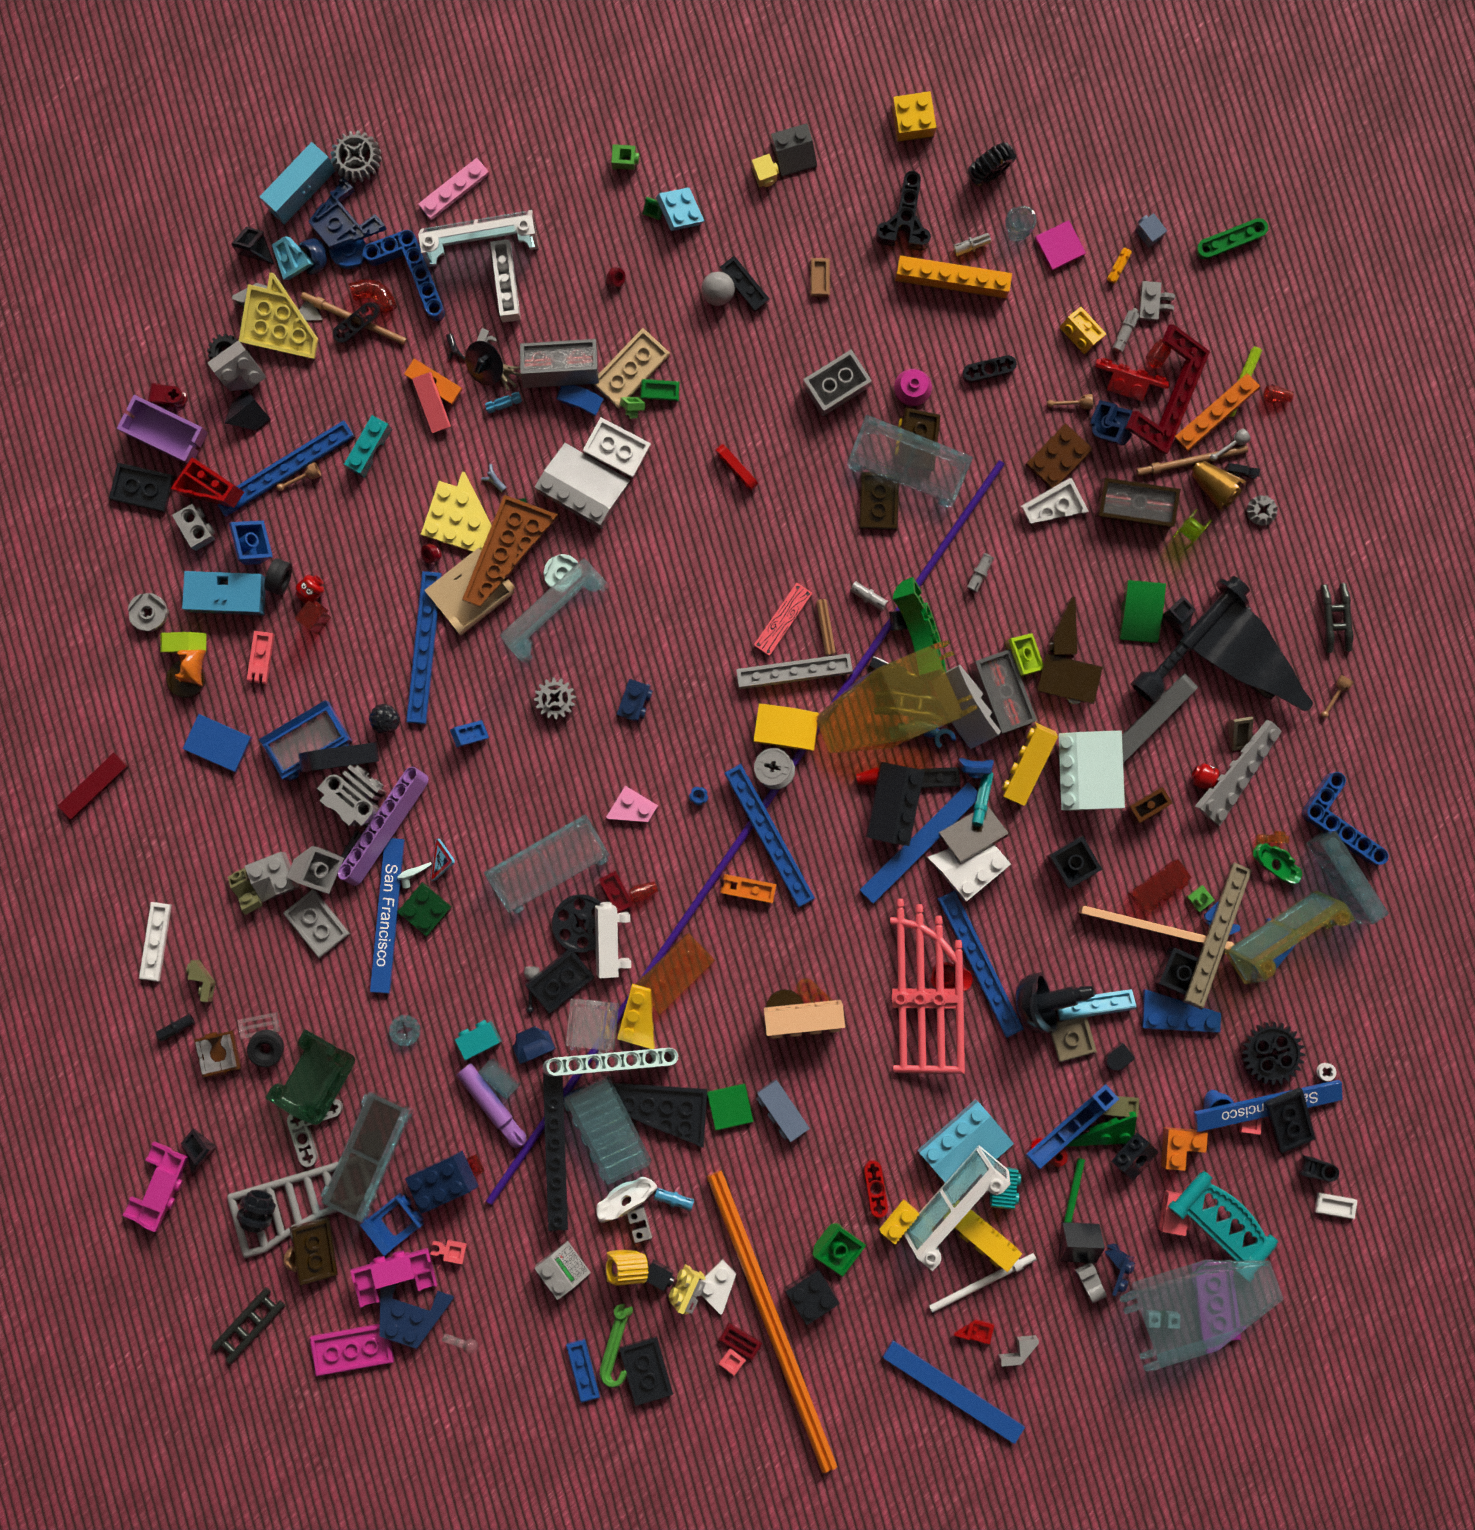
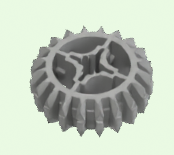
M358 130L355 135H353L352 131H349V136L347 137L342 133L343 139L337 138L338 145L332 144V148L335 151L330 152L331 157H333L331 163L334 165V170L338 171L340 177L344 176L347 181L351 178L354 183L357 181V178H359L360 182H363V177L370 180L369 174L376 175L375 169H380L378 162H382V158L379 156L382 152L378 148V143L374 142L372 136L368 137L365 132L361 135ZM370 149V158L368 162H366L365 156L367 155V151ZM346 151L348 156L345 159L346 162L342 164V156Z

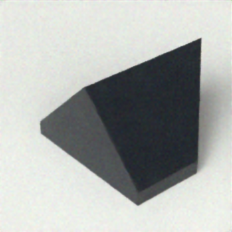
M245 227L232 242V247L238 255L274 264L264 237V231Z
M246 390L232 401L225 424L258 431L271 418Z
M1182 596L1163 613L1162 617L1182 638L1190 629L1193 612L1196 609Z
M194 1128L181 1142L186 1156H188L187 1160L192 1177L217 1147Z

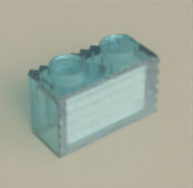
M495 1058L489 1060L478 1072L505 1099L509 1098L520 1086V1082L515 1080L512 1074L506 1072L504 1066L498 1064Z

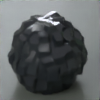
M387 704L376 705L369 716L372 729L379 734L392 733L400 724L398 712Z

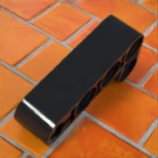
M377 742L298 753L301 773L379 761Z

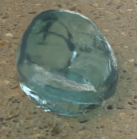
M1028 206L1012 208L1006 215L1005 225L1011 241L1023 240L1030 235L1036 226L1037 216Z

